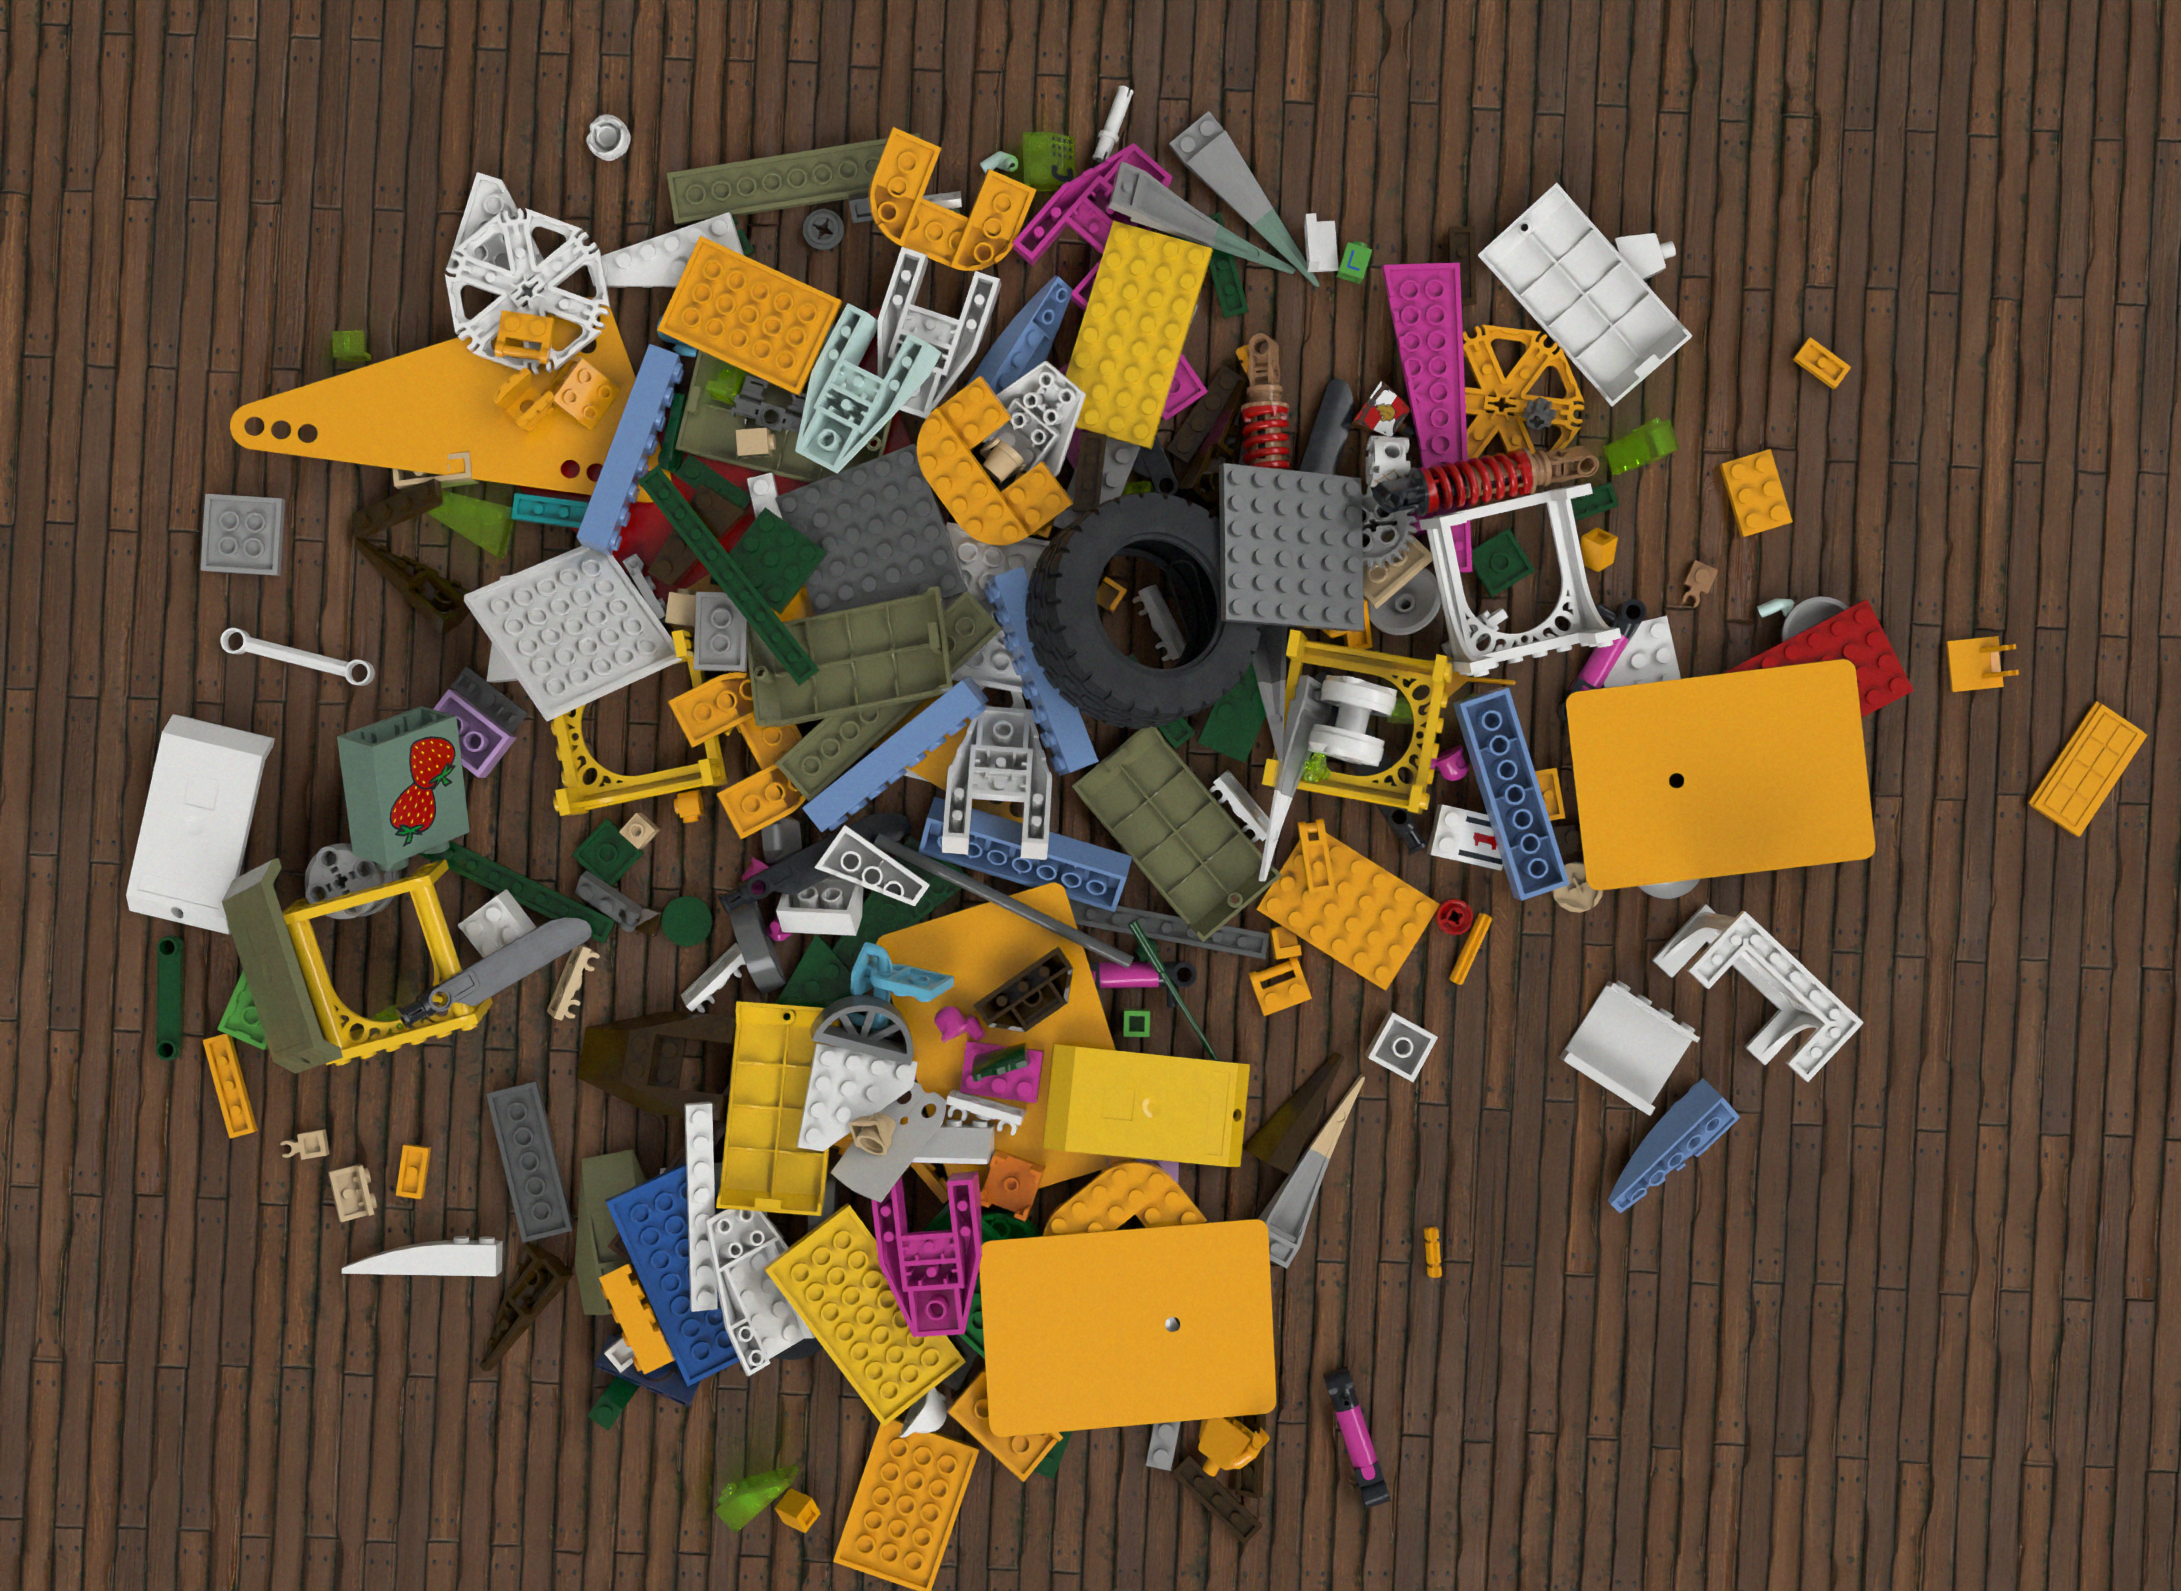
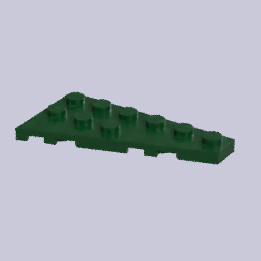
M910 836L904 845L918 852L921 842ZM896 856L894 860L929 883L930 886L915 906L873 890L863 904L862 919L856 936L842 935L832 950L852 972L865 942L876 944L878 939L885 934L913 926L959 891L961 887ZM927 856L972 878L950 862Z
M820 934L815 935L776 1004L826 1008L841 998L853 996L850 990L852 972L841 958L834 953ZM789 1013L784 1015V1020L787 1021L790 1019Z

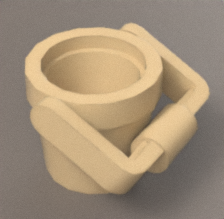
M998 437L985 443L980 450L981 455L986 459L982 465L983 469L999 483H1002L1006 478L1018 474L1026 467L1023 458L1018 452Z
M877 1112L872 1116H859L849 1123V1127L857 1147H861L871 1154L882 1156L887 1153L892 1143L891 1139L896 1122L890 1116Z

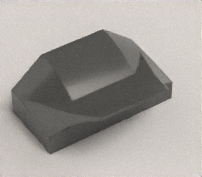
M789 815L761 829L766 864L778 863L802 849L800 823Z

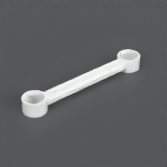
M229 628L223 632L220 639L222 648L228 653L243 654L249 652L344 676L348 682L354 685H368L375 675L373 666L367 661L352 660L347 662L252 638L242 629ZM238 632L243 636V645L240 649L234 651L230 648L228 640L231 634ZM357 664H363L368 671L366 679L362 682H356L352 677V669Z

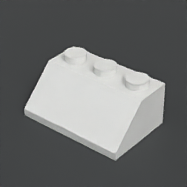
M830 876L798 894L788 895L782 893L776 909L782 932L856 936L862 919L863 886L837 876Z
M959 1119L947 1120V1123H942L912 1162L988 1164L994 1155L995 1124H988L987 1120H973L972 1124H962V1121Z

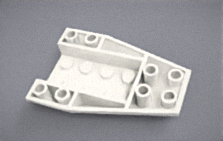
M725 1209L704 1222L725 1329L746 1376H750L769 1365L770 1358L804 1338H815V1336L763 1268L789 1248L761 1211Z

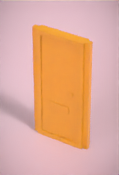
M2095 701L2027 803L2070 833L2080 837L2147 737V734L2103 704Z

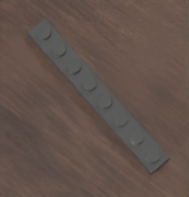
M1068 898L1075 922L1079 925L1133 934L1128 923L1136 919L1149 938L1262 959L1266 957L1269 933L1223 925L1207 940L1202 942L1181 917L1119 905H1117L1115 912Z

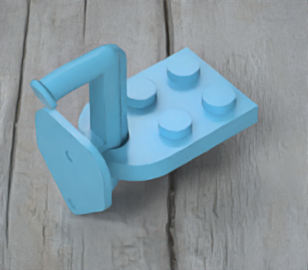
M865 942L852 969L850 990L852 995H862L874 987V996L882 998L889 1003L891 991L896 996L909 995L916 997L918 1001L929 1002L954 986V976L908 965L892 964L887 951L882 946ZM856 1012L847 1014L852 1024L862 1027L864 1015ZM875 1013L870 1029L878 1031L888 1026L889 1018Z

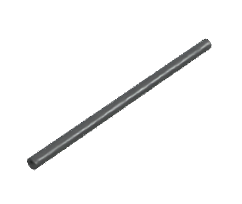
M880 833L874 842L875 846L1129 969L1134 957Z

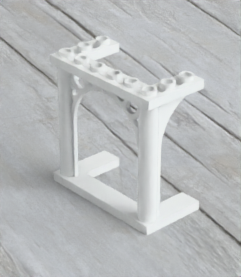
M1591 483L1557 488L1530 496H1522L1419 520L1421 530H1427L1453 655V660L1449 661L1453 665V671L1459 672V675L1466 674V676L1474 675V677L1489 674V669L1497 668L1499 666L1498 662L1508 660V664L1523 661V656L1532 654V658L1548 655L1547 650L1556 649L1557 652L1568 651L1572 649L1571 645L1580 643L1581 646L1606 647L1613 645V640L1621 638L1620 628H1611L1603 621L1591 597L1571 504V498L1593 494ZM1547 502L1561 572V591L1557 604L1545 621L1529 631L1517 634H1505L1494 631L1482 624L1468 607L1450 526L1467 523V520ZM1566 602H1568V609H1571L1572 614L1568 611H1563L1562 607ZM1557 616H1563L1568 619L1570 628L1567 631H1561L1556 627L1555 618ZM1473 624L1477 627V631L1470 637L1469 632L1472 631L1469 625ZM1549 627L1556 636L1550 633L1544 636L1543 630ZM1486 633L1489 635L1490 642L1486 649L1479 651L1476 648V641L1480 635ZM1523 635L1527 637V641L1525 643L1521 641V637ZM1503 639L1504 646L1500 644L1496 646L1495 650H1493L1496 644V640Z
M1703 904L1651 959L1669 977L1673 978L1707 941L1710 945L1687 969L1690 974L1705 988L1710 989L1731 965L1779 1009L1744 1046L1764 1065L1779 1052L1794 1034L1806 1028H1817L1785 1062L1806 1082L1812 1079L1864 1023L1745 911H1741L1737 917L1716 914L1708 905Z

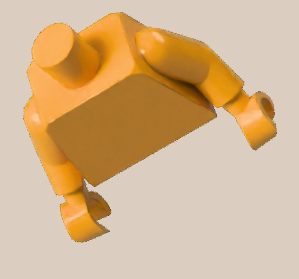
M1234 1417L1202 1419L1198 1449L1208 1457L1202 1469L1214 1477L1220 1467L1224 1470L1241 1469L1257 1457L1262 1447L1266 1445L1270 1438L1262 1428H1260L1259 1434L1257 1432L1253 1433Z

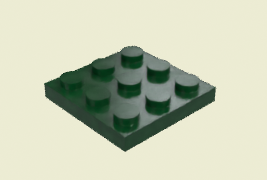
M766 507L729 553V556L769 607L780 615L827 555L825 550Z

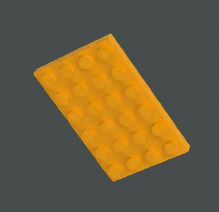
M699 236L657 330L800 396L842 301L716 242Z
M1317 832L1308 834L1309 841L1318 840ZM1327 833L1326 837L1335 890L1309 894L1299 839L1279 871L1282 876L1268 888L1256 910L1386 991L1440 904Z
M895 1418L884 1427L880 1423L833 1562L917 1591H931L980 1447L935 1431L925 1434L914 1432L907 1437L901 1438L899 1435L904 1421Z

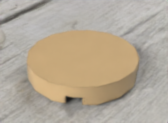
M1571 862L1565 864L1564 867L1570 885L1552 890L1555 901L1567 911L1578 913L1596 906L1603 895V890L1598 891L1589 887L1586 882L1584 863Z

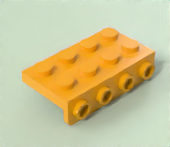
M986 1368L980 1371L947 1410L948 1414L1022 1482L1028 1478L1056 1442H1060L1063 1439L1059 1432L1008 1437L994 1435L989 1427Z

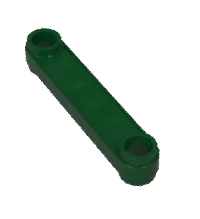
M175 935L165 936L157 944L156 1054L165 1061L177 1059L184 1049L185 944L180 937ZM169 941H172L175 946L173 953L169 952L167 948ZM167 1043L173 1047L172 1055L166 1051Z

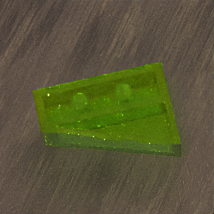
M1660 417L1645 422L1644 425L1633 430L1634 433L1603 447L1613 476L1661 460L1680 449L1670 419L1661 421Z

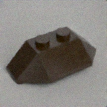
M1058 946L973 1006L988 1027L1026 1032L1068 1003L1074 967Z

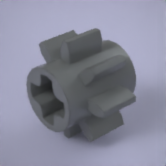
M1541 397L1534 401L1528 400L1522 414L1523 418H1528L1526 425L1537 430L1545 426L1549 428L1556 414V410L1551 409L1552 402Z

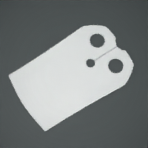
M914 1082L913 1088L909 1090L912 1097L908 1103L899 1104L896 1099L878 1112L890 1116L896 1122L891 1139L892 1143L887 1153L882 1156L871 1154L861 1147H857L853 1140L831 1171V1174L851 1190L881 1203L914 1158L942 1125L946 1112V1100L935 1092H924L921 1088L922 1085ZM930 1103L936 1106L935 1114L930 1118H924L921 1114L923 1107ZM908 1117V1123L901 1125V1118Z

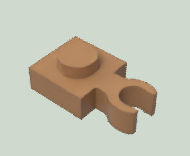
M1697 560L1692 561L1683 585L1688 586L1689 589L1682 595L1680 602L1682 604L1685 603L1687 597L1691 596L1694 599L1691 608L1697 607L1700 602V592L1703 594L1709 593L1718 570Z

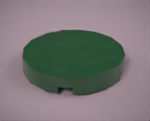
M689 895L678 897L671 901L664 909L661 920L663 932L667 938L676 945L684 947L698 945L704 941L711 932L714 922L712 911L707 903Z

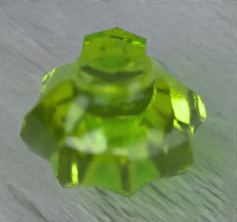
M1314 753L1308 761H1304V765H1306L1303 771L1304 781L1316 782L1319 779L1327 780L1330 776L1331 770L1327 767V759L1324 754Z

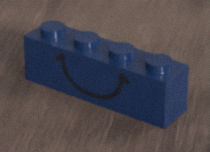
M608 1335L595 1363L596 1368L690 1408L702 1380L687 1386L676 1363V1359L645 1375L642 1370L637 1371L634 1362L620 1373L604 1354V1351L621 1338L622 1335Z

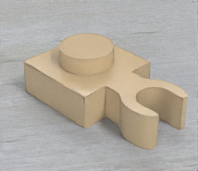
M326 1129L297 1134L298 1141L289 1139L281 1142V1145L288 1144L292 1148L290 1153L282 1155L285 1158L294 1156L298 1152H300L301 1160L330 1154Z

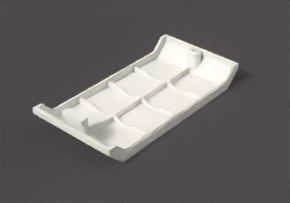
M1558 183L1552 186L1478 254L1481 260L1493 271L1547 334L1558 343L1560 348L1562 347L1563 352L1611 406H1614L1692 337L1691 333L1665 306ZM1523 224L1528 225V230L1525 232L1521 230Z
M172 715L162 731L126 893L129 911L231 934L222 900L232 881L240 875L264 763L273 748L275 738L185 716Z

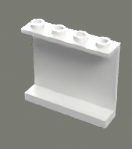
M1617 980L1616 984L1608 981L1559 1058L1651 1116L1656 1108L1651 1105L1690 1043L1692 1041L1698 1042L1700 1038L1693 1034L1695 1029L1688 1024L1682 1022L1679 1025L1672 1020L1674 1016L1662 1008L1659 1011L1650 1006L1652 1001L1641 994L1638 997L1630 994L1631 988L1619 980Z

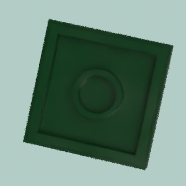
M1509 527L1471 550L1472 569L1490 598L1535 571Z
M606 818L571 855L590 873L613 887L645 852L642 849H637L619 833L621 829L609 818Z

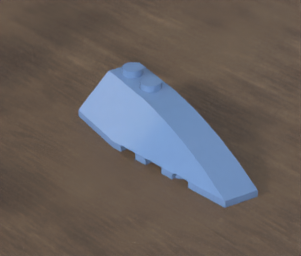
M1702 1078L1689 1089V1092L1682 1099L1671 1106L1670 1110L1648 1133L1621 1173L1608 1202L1619 1213H1622L1647 1194L1646 1189L1648 1187L1659 1186L1666 1180L1665 1175L1675 1168L1679 1171L1685 1167L1684 1161L1693 1154L1698 1157L1704 1153L1740 1116Z

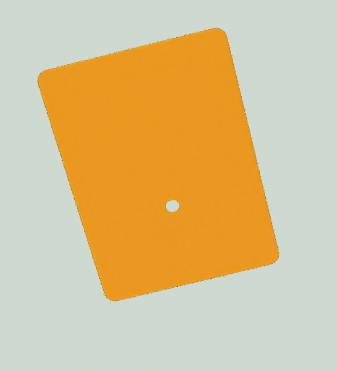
M1840 659L1578 691L1569 695L1566 700L1586 882L1594 890H1609L1862 860L1871 857L1875 851L1855 666L1849 660ZM1674 773H1679L1684 777V784L1680 788H1673L1669 784V778Z
M1048 883L1009 896L1078 930L1064 887L1058 883ZM992 902L885 934L878 939L876 944L882 946L887 951L892 964L908 965L954 976V986L929 1002L918 1001L916 997L909 995L896 996L891 991L893 1005L902 1013L909 1027L913 1042L912 1061L918 1062L915 1075L918 1084L922 1085L921 1088L924 1092H935L947 1101V1097L952 1089L960 1091L966 1041H976L975 1038H971L964 1032L946 1043L942 1042V1034L937 1025H935L934 1018L936 1013L943 1007H957L966 1020L970 1014L977 1017L985 1031V1037L977 1042L1006 1046L1026 1043L1028 1049L1044 1051L1037 1103L975 1095L1026 1110L1025 1118L1021 1125H1018L1014 1135H1011L1012 1127L1010 1124L1005 1123L1000 1132L997 1130V1125L1000 1122L999 1119L987 1120L988 1124H995L994 1153L998 1149L1045 1166L1039 1188L1105 1169L1119 1161L1138 1159L1042 1148L1053 1044L1116 1051L1084 947ZM1059 946L1074 967L1068 1003L1026 1032L988 1027L973 1005ZM930 1103L925 1105L929 1118L936 1112V1106ZM946 1104L943 1123H947V1120L950 1119L961 1120L962 1111L955 1109L953 1116L948 1117V1110L951 1106ZM969 1111L968 1117L965 1121H962V1124H972L973 1120L982 1119L976 1117V1114ZM991 1160L988 1164L943 1163L948 1179L952 1173L978 1171L980 1192L984 1188L991 1168L989 1167Z
M1250 1219L992 1240L981 1245L982 1257L979 1270L989 1427L994 1435L1008 1437L1269 1413L1275 1408L1276 1380L1269 1233L1267 1225L1262 1220ZM1170 1317H1176L1180 1321L1179 1329L1174 1332L1168 1331L1165 1327V1322Z

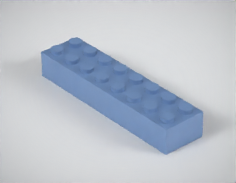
M649 344L577 534V539L584 547L609 556L612 555L613 550L617 551L622 540V536H619L622 526L627 527L631 513L628 512L631 502L636 503L639 496L638 480L648 472V456H653L658 444V441H656L657 432H662L667 420L664 417L667 407L670 408L674 400L675 394L673 392L675 385H680L684 376L683 364H681L679 354Z
M1021 566L994 576L985 583L984 593L987 601L993 604L996 611L993 613L995 621L1003 629L1005 635L1003 643L1008 652L1011 651L1013 655V669L1017 676H1021L1024 685L1021 686L1022 692L1026 700L1030 699L1032 704L1031 715L1036 724L1039 723L1042 730L1040 738L1043 746L1049 748L1052 756L1049 758L1053 771L1058 772L1059 776L1099 762L1078 707H1073L1059 695L1060 690L1058 688L1054 689L1043 674L1045 669L1043 666L1039 667L1031 649L1034 644L1029 642L1026 621L1029 620V617L1026 616V596L1030 592L1028 591L1029 580L1024 567Z
M970 676L961 680L953 689L946 692L805 805L803 810L821 832L828 828L832 832L849 819L846 814L849 813L852 816L868 804L865 800L869 797L872 800L888 788L885 785L886 782L892 784L906 774V766H909L911 769L926 758L927 755L924 753L926 750H929L931 753L947 741L944 737L945 735L949 734L951 737L967 725L964 722L965 719L969 718L972 720L985 711L987 708L984 704L989 699Z
M1500 687L1453 703L1513 898L1522 901L1570 885L1509 688Z
M934 797L926 820L919 853L1033 888L1048 883H1058L1064 887L1069 899L1115 912L1127 879L1132 856L1049 832L1047 860L1020 858L1023 823L973 808L971 809L968 854L942 853L945 800Z

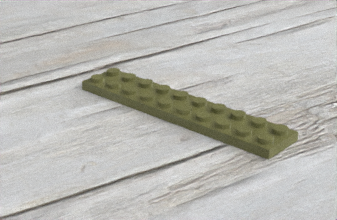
M920 133L911 134L921 139ZM888 138L667 173L675 225L698 223L728 212L736 217L848 199L849 195L868 193L871 177L874 175Z
M968 590L943 612L951 676L1003 630ZM925 699L825 718L775 764L810 802Z

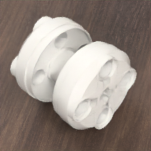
M1326 675L1321 689L1320 700L1340 708L1335 727L1314 724L1308 740V751L1354 764L1378 767L1384 751V741L1365 735L1370 715L1391 717L1397 700V690L1354 677Z

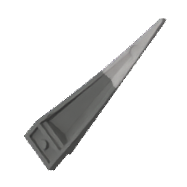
M1262 624L1261 629L1258 630L1261 634L1256 652L1252 655V665L1277 757L1281 763L1283 760L1288 626Z

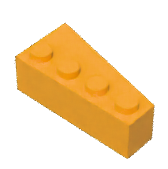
M627 1264L599 1277L602 1284L600 1285L601 1290L613 1307L611 1309L612 1315L616 1323L620 1322L624 1332L621 1333L627 1347L631 1346L635 1354L632 1360L637 1371L642 1370L645 1375L674 1361L675 1357L634 1265Z

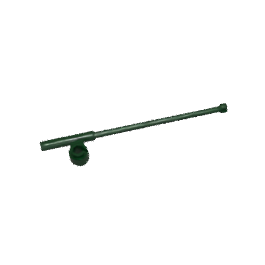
M1136 919L1129 922L1128 926L1139 943L1137 945L1138 948L1135 949L1137 956L1141 962H1150L1155 971L1161 975L1213 1061H1220L1166 973V967L1158 956L1160 950L1152 939L1149 940Z

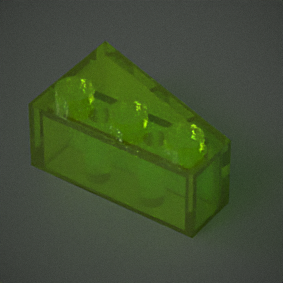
M442 490L444 505L428 511V514L491 554L504 560L514 521L511 519L512 508Z

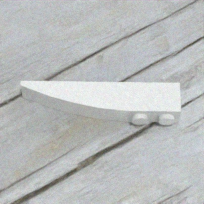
M468 1236L453 1237V1240L401 1246L352 1262L342 1268V1274L497 1276L502 1272L503 1241H495V1237L491 1236L479 1237V1240H469Z

